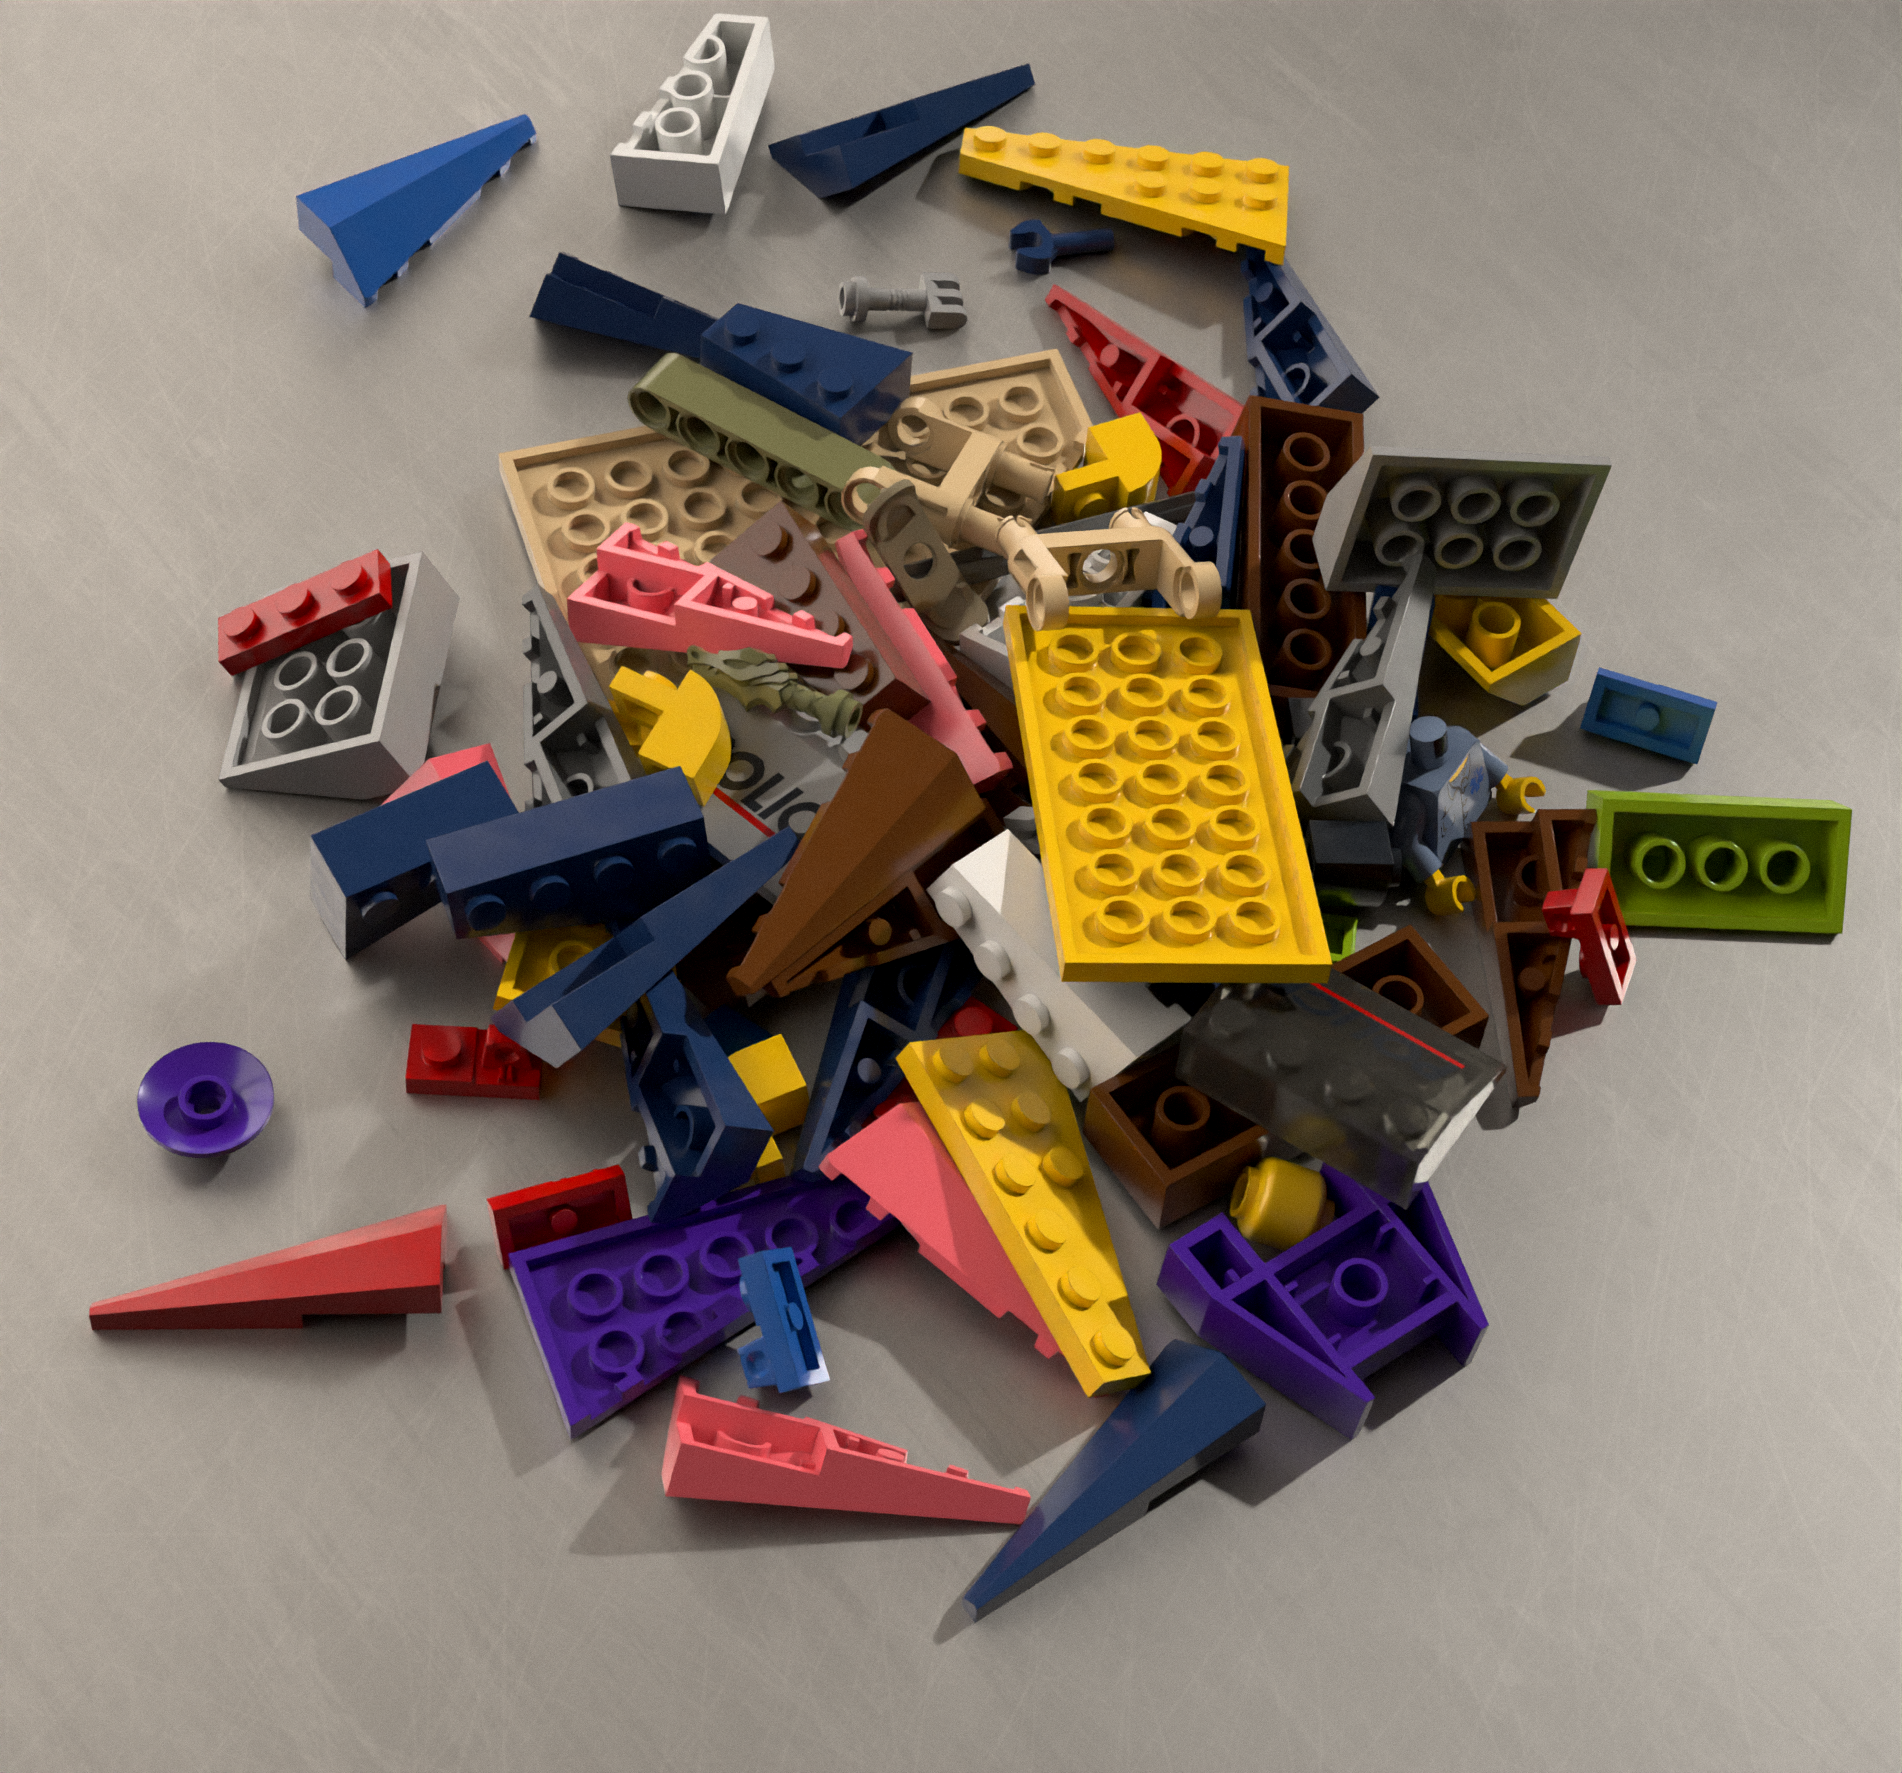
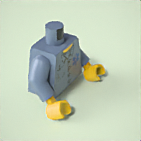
M1424 716L1411 723L1394 827L1387 830L1391 848H1400L1404 868L1417 883L1423 881L1426 883L1425 899L1428 909L1435 915L1448 916L1463 913L1464 908L1461 903L1473 901L1476 897V891L1471 880L1465 875L1444 878L1441 870L1463 841L1470 822H1476L1491 801V789L1494 787L1497 789L1496 800L1500 810L1510 815L1535 813L1534 808L1526 802L1525 796L1530 798L1542 797L1546 794V789L1542 781L1537 777H1510L1507 774L1508 766L1468 730L1460 726L1446 727V723L1442 719L1434 716Z

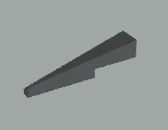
M1425 552L1406 557L1402 566L1407 575L1392 599L1389 596L1380 597L1373 608L1378 619L1365 641L1353 639L1307 710L1312 723L1298 745H1285L1283 748L1301 828L1307 829L1309 820L1386 821L1387 829L1394 827L1437 568Z
M536 584L522 596V605L530 612V636L523 639V654L531 661V682L523 686L524 765L532 772L533 798L525 801V811L647 776L554 596Z

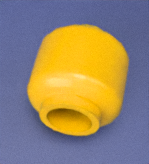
M1265 1157L1254 1167L1246 1166L1238 1176L1230 1201V1215L1237 1218L1238 1228L1243 1237L1283 1251L1288 1250L1332 1223L1335 1213V1202L1327 1199V1185L1321 1173L1276 1157Z

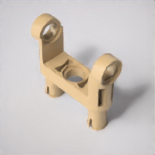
M911 397L905 399L898 405L888 421V432L891 440L899 449L906 452L905 456L948 472L940 486L936 487L884 466L881 468L871 466L860 468L852 474L841 492V503L844 511L852 520L864 525L863 517L868 504L864 503L859 497L857 486L869 483L881 490L889 488L898 481L908 479L915 485L918 501L943 543L950 546L952 544L958 545L962 540L1001 555L1004 559L1008 560L1007 554L996 543L994 535L996 527L1005 518L975 506L986 488L992 489L994 485L1043 504L1050 490L1056 469L1007 452L1008 446L1003 444V440L944 418L938 406L926 398ZM913 415L923 419L929 427L930 436L918 439L907 434L901 423L902 417Z
M1132 507L1131 514L1127 508L1117 511L1110 520L1109 529L1037 534L1030 521L1022 515H1018L1017 523L1013 516H1008L996 527L995 541L1008 556V571L1026 595L1029 622L1037 632L1064 629L1069 616L1068 596L1157 589L1179 617L1185 616L1188 619L1211 618L1217 616L1220 611L1222 587L1215 564L1210 561L1194 562L1167 530L1162 527L1152 526L1144 513L1136 507ZM1101 549L1110 551L1111 558L1105 569L1095 574L1083 573L1084 561L1091 553Z

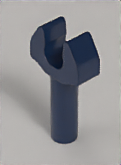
M1034 219L1024 221L1010 229L1008 248L1016 250L1014 266L1016 270L1034 275L1049 274L1051 263L1057 256L1113 251L1114 234L1111 228L1052 234L1042 224L1041 220Z

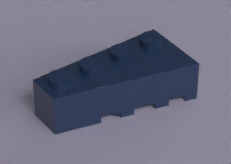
M681 766L426 840L435 884L456 940L612 922L615 920L637 919L712 873L704 816Z

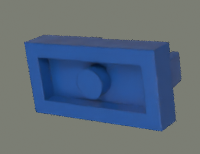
M1599 667L1580 729L1698 764L1717 702Z
M792 1247L764 1250L738 1258L742 1273L740 1293L745 1306L753 1313L756 1326H760L763 1335L738 1349L748 1388L753 1389L777 1385L780 1394L830 1381Z

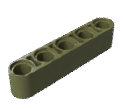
M676 353L664 355L628 392L627 400L632 413L647 427L852 532L861 529L865 530L864 525L855 522L846 514L841 503V492L852 474L860 468L870 466L876 468L884 466L896 471L888 461L875 453ZM863 483L857 486L858 495L866 504H871L881 494V490L873 484Z

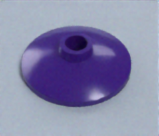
M221 1042L193 1043L164 1055L147 1071L142 1079L137 1095L140 1122L148 1136L165 1150L189 1158L219 1157L243 1148L263 1131L270 1120L274 1107L273 1083L265 1066L248 1051ZM205 1109L217 1110L210 1114H199V1112Z

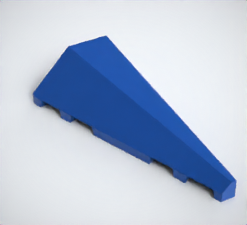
M523 114L297 195L296 205L299 230L332 261L333 278L364 308H367L377 300L378 289L392 276L399 278L408 269L409 259L425 243L431 246L480 198L481 187L494 174L502 176L510 168V158L525 143L532 146L537 141V132L530 118Z

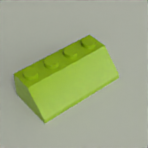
M1587 790L1586 809H1596L1597 821L1591 835L1587 855V868H1608L1626 925L1843 934L1852 820L1851 808L1833 800Z

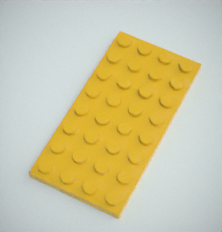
M1006 605L1003 629L1061 982L1328 983L1333 964L1250 610L1220 609L1215 617L1188 619L1185 616L1179 617L1172 608L1069 606L1068 621L1064 629L1037 632L1029 622L1026 605Z

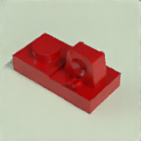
M1586 868L1579 888L1550 891L1547 893L1542 906V913L1551 936L1579 940L1581 946L1579 951L1580 973L1583 978L1589 979L1597 1005H1622L1637 959L1608 868Z
M412 1024L405 1075L406 1093L539 1100L543 1059L499 1032L494 1024H489L487 1030L478 1029V1027Z
M619 1164L602 1169H593L591 1172L570 1178L564 1177L559 1181H549L486 1199L497 1257L504 1270L509 1269V1253L633 1219L626 1177Z

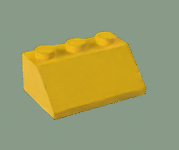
M1435 595V608L1429 630V635L1488 693L1522 706L1568 681L1582 635L1547 599Z

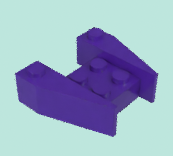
M1381 1118L1376 1119L1327 1150L1319 1173L1323 1175L1327 1185V1199L1335 1202L1334 1215L1338 1218L1337 1220L1267 1263H1264L1222 1212L1168 1245L1156 1283L1197 1336L1350 1440L1360 1434L1375 1400L1374 1395L1361 1380L1434 1334L1464 1368L1472 1362L1489 1326L1422 1166Z

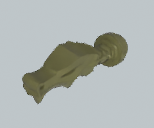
M691 645L687 649V667H693V671L703 677L712 688L724 689L737 698L746 712H749L757 705H765L774 714L781 712L787 707L798 712L802 711L806 715L818 719L822 733L832 738H836L839 735L849 738L859 724L863 704L854 700L852 693L838 689L834 694L832 693L827 696L817 691H811L810 688L797 683L798 677L796 673H788L789 670L786 663H775L777 662L775 654H768L760 649L751 647L730 651L719 650L718 654L708 652L696 645Z

